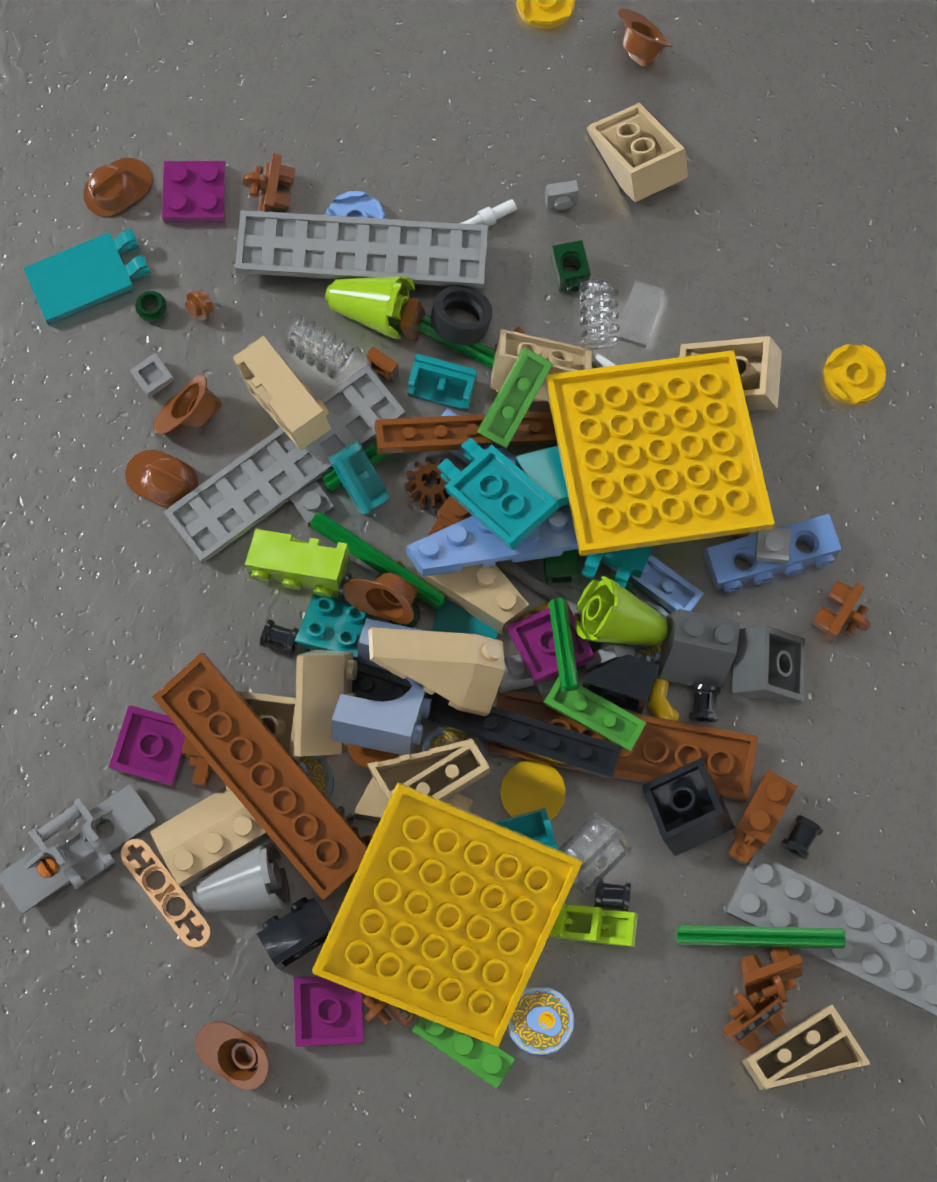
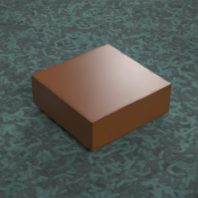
M408 298L399 323L406 338L416 341L420 333V322L426 314L419 299Z
M372 346L366 354L367 365L385 380L393 383L399 375L398 363Z

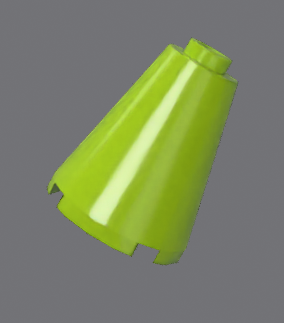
M405 276L336 279L327 287L325 300L329 303L331 310L390 338L400 339L402 337L399 333L403 331L399 323L406 302L410 298V290L415 291V284L411 278Z
M605 576L601 577L602 580L600 581L594 579L583 591L576 609L581 611L580 621L575 620L577 634L582 639L595 642L655 647L667 637L668 626L666 618L613 579Z

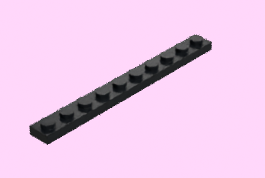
M357 664V677L355 680H352V693H355L356 697L380 702L398 699L405 695L412 687L407 679ZM437 693L429 694L428 699H432L428 719L422 718L423 721L613 780L622 752V746L494 706H492L487 716L460 711L448 705L449 700Z

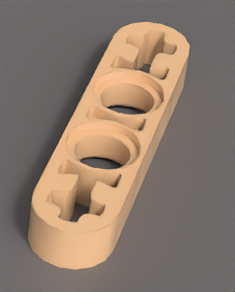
M140 839L127 841L122 846L120 852L124 865L181 940L194 949L205 947L212 937V929L209 923L177 884L150 846ZM133 847L138 850L144 848L145 851L141 855L147 864H150L152 860L155 861V864L147 867L140 876L137 871L142 870V866L135 859L129 862V858L132 856L130 849ZM156 871L162 872L165 876L164 886L158 890L150 889L147 884L148 876ZM176 897L182 898L185 902L184 912L179 916L170 915L167 911L168 902ZM192 911L196 916L190 918L191 922L198 928L202 925L205 928L201 932L204 937L201 941L195 938L189 940L188 937L191 935V930L185 923H183L181 928L177 926V923L186 920Z

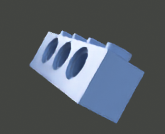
M830 514L779 527L791 529L790 553L787 564L755 561L757 534L707 547L703 557L714 591L724 589L725 593H731L743 588L742 584L754 581L756 585L773 580V576L785 572L786 576H792L804 571V567L816 564V567L819 568L834 563V558H837L842 549ZM796 543H807L811 548V552H800L796 547ZM736 559H745L750 564V569L740 570L736 567L734 561Z

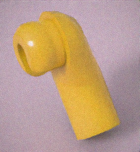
M655 678L647 704L649 711L654 717L678 721L679 712L677 709H673L666 700L669 682Z

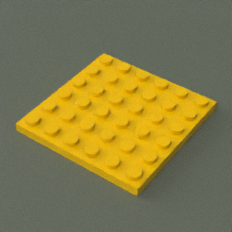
M734 350L547 374L545 383L580 556L773 529L775 523Z
M397 782L313 966L312 972L317 976L498 1047L583 862L579 858Z

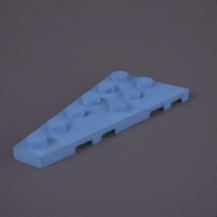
M569 504L559 507L513 550H510L474 516H471L407 545L406 554L422 577L461 571L465 566L482 564L483 567L495 566V562L510 559L512 563L560 556L564 551L578 549Z

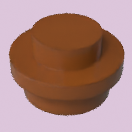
M203 290L189 292L186 296L187 302L185 303L189 314L202 321L209 318L210 313L214 310L209 296Z

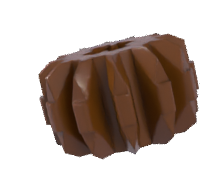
M428 456L425 459L426 465L423 466L420 462L416 461L414 463L415 471H407L406 478L409 481L404 484L405 491L411 492L409 501L412 503L420 500L419 509L424 510L428 503L431 504V509L435 512L438 508L437 503L440 502L443 505L450 496L445 489V485L448 483L441 478L442 472L437 468L444 461L442 458L438 459L436 464H432V459ZM432 480L437 481V485L433 484L431 488L426 487V483L430 484Z

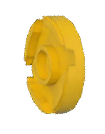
M516 0V7L520 17L527 24L538 29H552L561 26L569 20L574 11L575 0Z
M845 344L835 349L828 357L823 370L824 385L830 395L839 402L852 406L864 405L874 400L882 391L886 381V366L880 355L869 346Z
M527 760L517 763L508 770L501 783L500 797L503 809L510 818L546 808L551 821L558 815L564 805L566 789L563 778L554 767L549 764Z

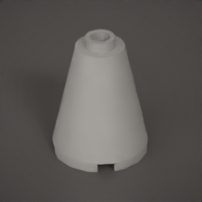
M272 843L262 844L198 879L196 887L192 890L196 906L202 907L205 912L281 910L286 908L287 905L285 903L289 902L290 899L289 884L285 868L279 869L275 859L281 858L276 847Z

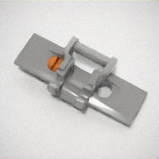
M128 784L90 811L87 810L80 798L74 801L75 805L37 831L33 829L28 832L38 847L0 872L1 885L22 915L64 885L67 886L72 883L75 889L82 886L115 863L111 854L116 852V849L156 822V819L131 784ZM83 815L87 823L80 828L81 833L60 847L58 845L50 849L46 847L44 841ZM110 821L114 825V831L110 837L100 838L97 836L95 829L100 822Z

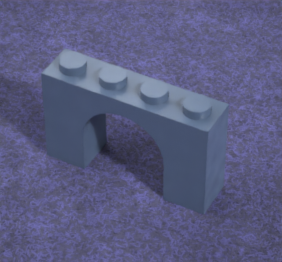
M366 619L358 642V664L385 669L370 660L368 633L370 628L420 629ZM409 677L406 679L412 685L411 689L402 697L391 701H372L340 694L332 717V740L399 755H411L414 744L420 745L424 728L420 723L422 718L428 719L432 699H428L429 693L423 690L422 684Z

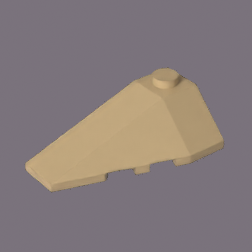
M375 627L368 630L371 661L402 679L409 677L423 685L425 692L431 695L436 692L448 699V705L457 710L481 716H487L490 713L505 672L503 641L466 633Z

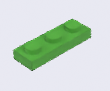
M523 347L477 433L507 448L553 363Z
M558 676L543 704L609 742L622 746L623 750L630 753L646 722L580 684L575 691H562Z
M423 1017L419 1018L412 1029V1032L495 1088L498 1087L515 1060L492 1044Z

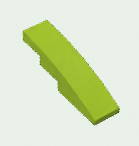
M564 903L548 938L635 948L638 914L635 912L604 910L600 907Z

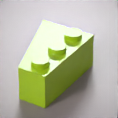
M255 529L245 562L246 570L251 574V578L261 582H269L270 579L280 581L284 587L292 590H300L301 587L312 589L313 593L320 597L331 598L332 595L338 596L342 580L350 564L347 543L338 542L337 547L333 548L320 546L321 540L316 538H310L308 543L293 539L294 536L292 534Z

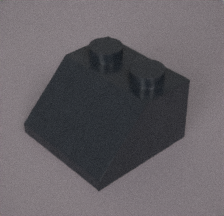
M635 653L632 656L627 654L585 674L582 686L622 709L642 715L659 665L653 663V659L647 655Z
M702 758L642 785L662 840L675 856L735 829L725 802Z
M306 897L301 898L289 907L291 912L284 917L279 918L278 915H275L260 925L262 931L257 933V936L272 962L280 971L322 945L329 934L332 925L314 897L309 901Z

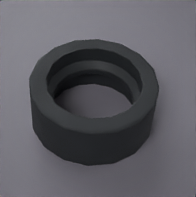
M465 286L447 287L439 292L431 312V325L435 333L445 341L464 346L476 344L482 340L488 331L492 319V306L488 299L479 291ZM461 308L471 312L478 321L474 323H461L449 317L445 310Z

